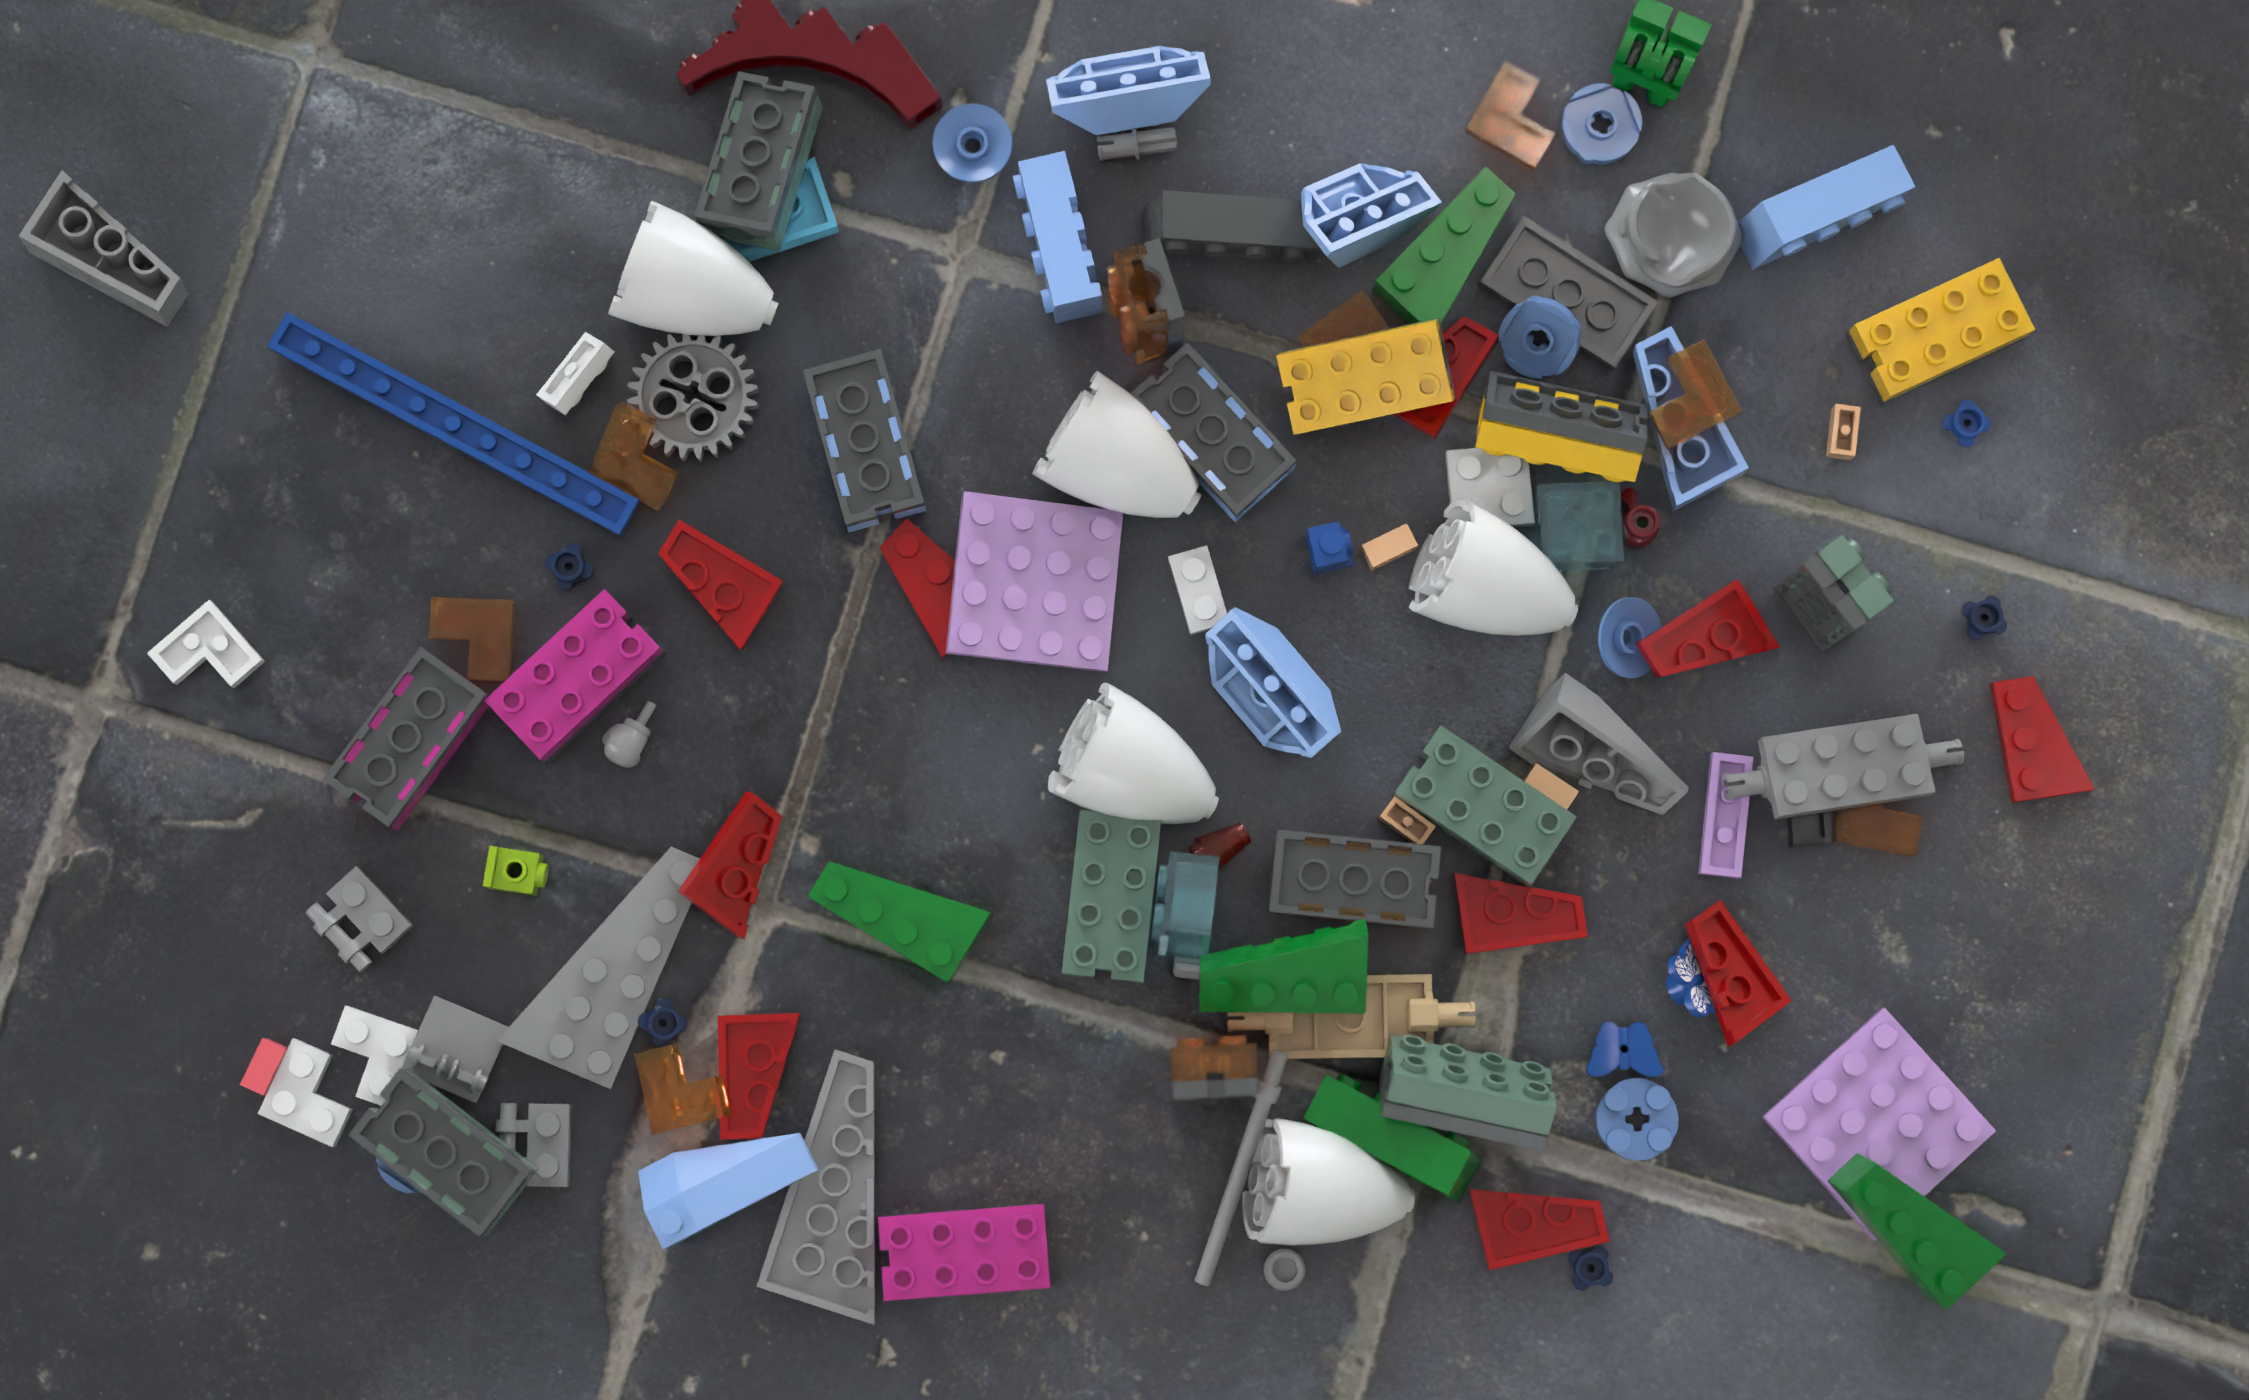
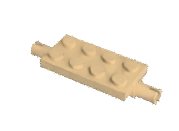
M1432 974L1367 975L1366 1014L1227 1012V1017L1243 1016L1245 1018L1244 1020H1228L1227 1025L1228 1032L1265 1030V1034H1268L1269 1059L1272 1050L1288 1054L1287 1059L1384 1058L1391 1034L1402 1037L1404 1035H1415L1422 1038L1425 1042L1433 1043L1434 1032H1438V1027L1475 1028V1016H1458V1013L1475 1012L1474 1001L1438 1003L1437 999H1433Z

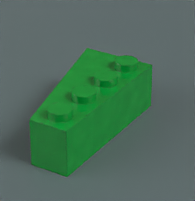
M1485 167L1375 280L1372 291L1407 324L1439 318L1442 325L1508 211L1515 193L1491 170Z
M830 861L808 894L811 900L949 985L992 917L989 911Z
M1366 919L1353 921L1351 925L1331 929V927L1317 929L1315 933L1290 938V936L1276 938L1274 942L1258 946L1250 944L1200 955V1012L1366 1014L1368 930Z
M1341 1073L1337 1080L1326 1074L1303 1119L1318 1128L1328 1130L1351 1141L1365 1152L1386 1162L1395 1169L1403 1171L1405 1175L1426 1187L1434 1188L1445 1194L1448 1199L1458 1204L1460 1203L1482 1161L1468 1149L1471 1144L1470 1141L1451 1131H1448L1446 1137L1431 1130L1432 1127L1383 1117L1381 1115L1379 1093L1376 1092L1372 1099L1359 1092L1362 1085Z
M1856 1153L1827 1180L1923 1294L1946 1310L1956 1303L2007 1254L1880 1165L1859 1153Z

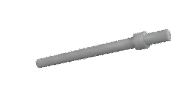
M1272 1050L1263 1079H1258L1259 1095L1254 1096L1256 1100L1194 1280L1198 1284L1210 1286L1271 1105L1277 1103L1282 1088L1278 1084L1288 1058V1054L1282 1051Z

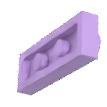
M1718 752L1710 754L1698 874L1734 879L1742 877L1750 796L1727 800L1724 796V791L1728 790V787L1722 788L1723 774L1752 771L1754 757Z

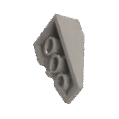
M1564 673L1540 697L1509 748L1533 766L1537 763L1554 775L1556 772H1560L1579 779L1578 785L1591 789L1593 784L1612 791L1617 799L1660 815L1665 814L1688 792L1689 788L1597 694L1567 673Z

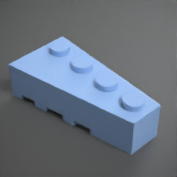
M1889 146L1760 202L1738 222L1742 232L1740 246L1752 270H1755L1784 255L1787 257L1804 249L1807 244L1816 240L1818 242L1825 241L1839 233L1840 229L1847 225H1850L1851 228L1857 227L1873 217L1872 213L1880 209L1886 214L1906 203L1903 197L1913 190L1915 185L1895 146Z
M1065 151L1019 161V174L1013 176V182L1017 198L1026 199L1029 211L1022 214V219L1027 237L1035 236L1038 251L1031 252L1036 276L1044 274L1047 289L1040 290L1045 313L1053 312L1056 324L1102 313V293L1099 282L1095 283L1097 281L1091 250H1087L1085 227L1082 215L1077 209V196Z
M1672 326L1636 344L1632 355L1645 405H1648L1647 413L1671 507L1674 512L1744 475L1749 467Z

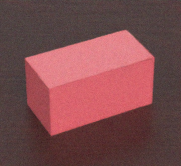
M262 1038L240 1085L266 1096L288 1048L268 1038Z

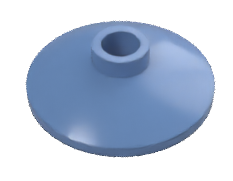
M971 103L951 109L940 119L933 134L932 144L939 166L949 176L959 181L976 183L986 181L1002 171L1011 156L1013 142L1007 122L997 111L982 104ZM970 141H976L981 145L976 153L968 152L965 147Z
M1625 597L1615 601L1606 610L1599 626L1598 644L1601 657L1609 670L1623 678H1637L1651 670L1635 643L1662 627L1655 609L1641 598Z

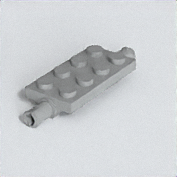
M1918 714L1761 737L1758 740L1761 763L1755 771L1723 774L1722 788L1728 787V790L1724 791V796L1727 800L1760 794L1763 798L1767 797L1772 805L1774 819H1783L1931 796L1936 791L1930 768L1954 764L1961 765L1964 762V751L1956 752L1957 748H1962V743L1959 739L1926 744Z

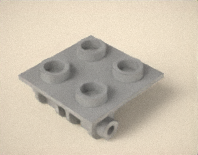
M434 995L402 1068L412 1070L427 1083L477 1103L503 1045L497 1042V1040L509 1027Z

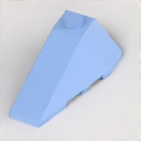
M801 1133L673 1152L639 1170L638 1174L644 1212L662 1249H666L819 1169Z

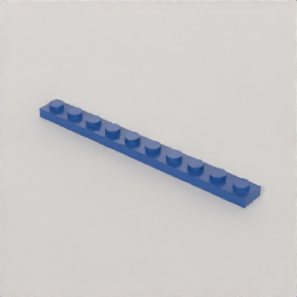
M286 312L267 346L273 352L622 537L641 503L634 496Z

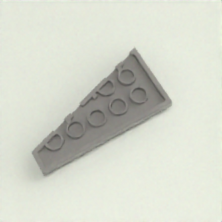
M670 847L501 1035L497 1042L611 1089L639 1026L638 1018L647 1008L692 904L678 890L700 858Z
M834 1049L804 1140L819 1170L790 1184L756 1287L875 1325V1062Z

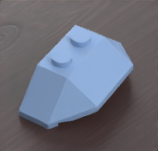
M1156 46L1080 60L1063 70L1057 77L1052 76L1047 79L1046 83L1053 113L1094 135H1102L1175 122L1211 85V79L1204 52L1194 51L1190 53L1183 49Z
M1367 164L1355 165L1306 186L1301 191L1303 226L1325 255L1338 268L1395 243L1442 203L1418 172L1406 170L1405 173L1391 168Z
M1235 607L1206 633V642L1209 644V667L1212 686L1264 747L1312 758L1341 732L1330 689L1278 628Z

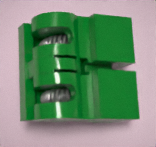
M1638 0L1629 18L1609 72L1613 74L1612 86L1626 92L1631 91L1634 84H1637L1649 90L1646 98L1650 103L1659 107H1665L1670 99L1676 101L1712 24L1679 11L1672 27H1669L1667 22L1673 7L1656 0Z

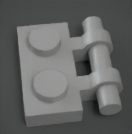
M355 866L326 893L337 905L334 909L327 913L317 902L305 912L315 923L313 926L314 930L321 937L326 935L338 948V956L346 964L350 962L360 973L372 964V961L363 952L371 943L380 953L384 954L414 926L358 866ZM346 917L361 931L353 940L338 925Z
M500 1103V1120H496L495 1132H499V1138L515 1150L516 1132H528L527 1157L524 1158L539 1168V1170L526 1186L569 1187L572 1104L529 1103L528 1120H516L517 1103Z

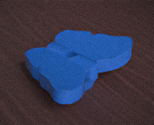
M1612 1022L1601 1024L1594 1039L1596 1046L1591 1050L1590 1060L1585 1069L1589 1076L1601 1077L1609 1074L1617 1067L1620 1070L1631 1068L1638 1074L1646 1077H1658L1663 1073L1664 1069L1658 1060L1657 1050L1651 1046L1653 1038L1644 1023H1632L1628 1028H1618ZM1622 1045H1625L1627 1048L1625 1053L1620 1050Z

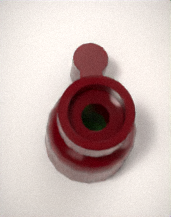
M1626 488L1618 497V502L1625 512L1617 522L1616 535L1620 543L1625 547L1633 550L1643 549L1657 536L1660 518L1657 511L1651 506L1638 505V494L1635 489Z

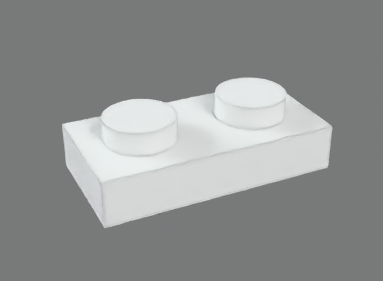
M585 332L536 395L546 404L566 415L572 407L579 403L583 392L593 379L604 371L614 351L604 342Z
M1206 545L1168 556L1190 635L1210 630L1227 614Z

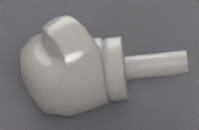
M647 701L636 721L626 718L623 724H614L605 732L602 743L605 745V756L611 762L625 768L634 767L639 763L640 753L651 734V731L645 727V724L656 708L654 703Z

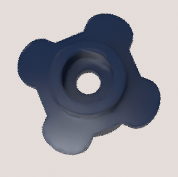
M576 543L567 544L565 549L558 551L556 554L548 555L545 560L546 568L551 570L556 576V585L561 590H570L573 583L580 579H589L593 574L592 565L585 562L581 555L582 548ZM567 563L573 565L571 570H566L565 566Z
M1991 595L1977 603L1967 601L1963 604L1961 613L1967 618L1969 625L1967 634L1971 639L1980 640L1984 635L1990 633L2000 635L2006 630L2007 622L2003 619V611L2000 607L2001 602L1997 597ZM1982 614L1987 615V621L1984 622L1981 620L1980 617Z
M660 998L656 1002V1007L650 1012L642 1013L639 1016L638 1025L641 1029L649 1032L652 1036V1043L655 1046L665 1047L669 1044V1039L675 1037L678 1032L685 1031L687 1020L685 1017L679 1016L673 1009L671 1000ZM660 1019L666 1020L665 1026L661 1027L659 1025Z
M1595 1246L1592 1251L1581 1252L1574 1250L1570 1253L1568 1262L1574 1269L1575 1277L1572 1282L1576 1289L1585 1291L1591 1285L1600 1284L1605 1287L1611 1284L1613 1274L1609 1271L1607 1262L1609 1253L1606 1248ZM1589 1264H1592L1594 1266L1593 1272L1587 1271V1266Z

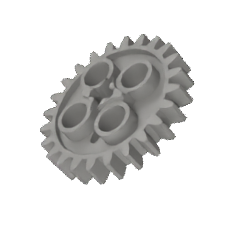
M669 334L667 336L668 347L663 348L660 344L654 342L653 346L657 353L654 357L645 353L641 354L646 364L645 369L640 367H633L632 369L634 374L640 378V381L630 382L627 386L631 391L638 393V396L627 399V403L630 407L639 408L640 410L633 413L631 419L634 423L645 422L638 430L642 437L653 433L649 443L652 448L655 449L663 442L665 443L664 454L667 457H670L675 449H679L681 460L686 461L690 451H694L698 461L701 462L703 461L704 450L709 449L713 456L717 458L719 457L718 445L723 444L732 450L733 444L730 440L732 435L742 439L746 437L740 428L741 423L747 425L754 424L753 418L746 412L747 410L758 409L759 405L756 401L749 399L748 396L758 393L759 388L757 385L747 384L746 382L753 379L755 373L753 369L741 370L748 360L745 355L733 359L736 352V347L733 343L721 349V336H716L711 343H708L707 336L698 335L697 340L692 341L690 335L683 334L682 342L677 343L675 338ZM686 361L693 364V371L688 377L680 379L673 376L674 367L678 363ZM724 377L730 380V386L723 394H713L710 392V384L714 379ZM662 380L669 381L689 393H693L698 388L703 399L716 404H722L726 406V410L720 412L698 399H693L689 404L682 392L662 387L660 383ZM669 397L677 401L676 408L672 413L668 415L657 413L656 408L660 400ZM703 413L712 415L714 420L709 429L699 431L693 428L694 419L698 415Z

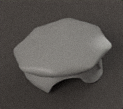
M1667 173L1629 185L1604 228L1605 235L1611 243L1625 277L1653 289L1664 297L1670 298L1688 291L1717 284L1742 241L1741 228L1730 202L1715 185L1697 173Z

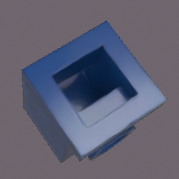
M1339 521L1307 528L1305 539L1314 575L1354 565L1351 556L1353 554V547L1349 531L1345 530V526L1340 527Z

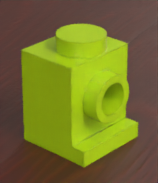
M489 845L483 886L494 890L537 896L539 887L544 888L546 885L548 864L543 863L544 856L539 853ZM514 863L521 864L523 869L522 874L517 878H512L509 875V868Z

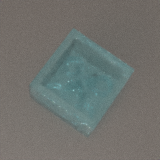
M1620 482L1538 484L1533 492L1536 546L1558 571L1619 568L1624 562Z
M1170 851L1168 865L1160 864L1156 902H1163L1164 904L1156 903L1151 938L1152 941H1159L1158 955L1200 960V955L1208 954L1219 857Z

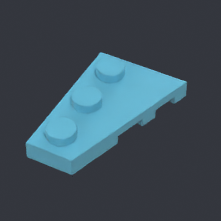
M815 157L806 162L780 251L726 241L744 256L748 262L839 233Z

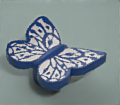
M1688 939L1681 946L1678 954L1669 958L1668 971L1670 975L1666 979V985L1669 995L1678 1005L1685 1004L1687 1010L1694 1017L1701 1018L1709 1013H1716L1704 977L1701 974L1692 943Z

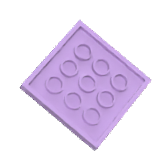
M964 491L961 499L945 654L1107 672L1123 513L1101 508Z
M1885 1007L1876 1012L1762 1116L1767 1124L1873 1241L1877 1240L1876 1237L1827 1181L1856 1153L1877 1163L1925 1196L1996 1132L1991 1124Z

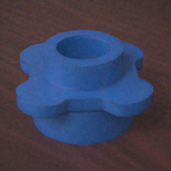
M1965 399L1959 403V409L1943 418L1942 425L1945 430L1952 431L1956 435L1960 446L1970 447L1975 443V438L1981 432H1987L1991 428V420L1975 405L1974 401ZM1964 420L1970 421L1969 427L1964 426Z

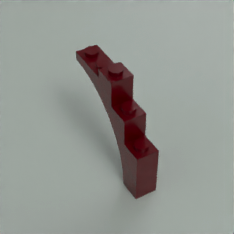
M742 0L735 7L736 11L731 14L737 30L734 32L728 30L720 34L712 42L713 47L701 55L695 53L686 58L680 64V70L676 72L680 85L688 96H691L715 81L738 74V71L744 72L772 67L811 69L838 76L867 90L889 106L910 130L943 108L941 96L885 21L877 27L872 24L864 28L856 36L855 39L857 41L852 44L825 6L817 12L810 10L804 13L795 22L796 26L791 29L771 0Z

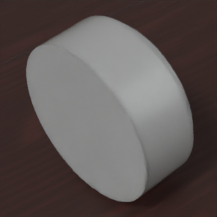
M1278 1249L1266 1258L1263 1268L1264 1276L1272 1287L1283 1291L1291 1290L1302 1282L1305 1275V1264L1300 1255L1293 1250Z

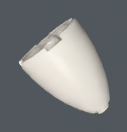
M651 201L646 219L642 221L618 285L616 295L622 298L614 295L608 314L640 326L687 335H735L760 330L762 323L770 325L778 302L771 300L774 294L773 290L748 260L705 226L677 211Z
M1096 371L1090 379L1092 391L1088 392L1084 389L1080 392L1049 441L1050 443L1045 455L1049 458L1048 461L1040 458L1032 474L1062 492L1108 510L1153 518H1178L1182 512L1189 515L1197 505L1202 494L1196 491L1199 482L1193 469L1183 457L1178 445L1165 427L1143 404L1121 386L1099 371Z
M1464 499L1455 500L1444 510V517L1448 519L1438 527L1434 535L1428 534L1411 575L1409 589L1415 591V601L1412 600L1409 605L1412 611L1444 624L1496 635H1538L1560 631L1564 626L1569 627L1573 623L1578 612V605L1575 604V595L1562 574L1535 544L1494 514Z
M1108 683L1101 684L1098 692L1102 694L1096 701L1086 700L1058 750L1061 752L1058 764L1061 766L1059 772L1053 770L1049 775V792L1086 809L1122 818L1161 820V824L1199 822L1203 817L1208 819L1213 814L1219 797L1215 796L1216 787L1206 768L1193 750L1175 730L1138 700Z
M1280 1118L1274 1120L1267 1119L1252 1161L1248 1180L1249 1191H1244L1242 1195L1244 1227L1249 1239H1256L1261 1243L1315 1245L1361 1237L1392 1225L1403 1219L1406 1212L1412 1211L1415 1192L1413 1188H1410L1408 1180L1393 1166L1365 1152L1356 1144L1333 1132Z

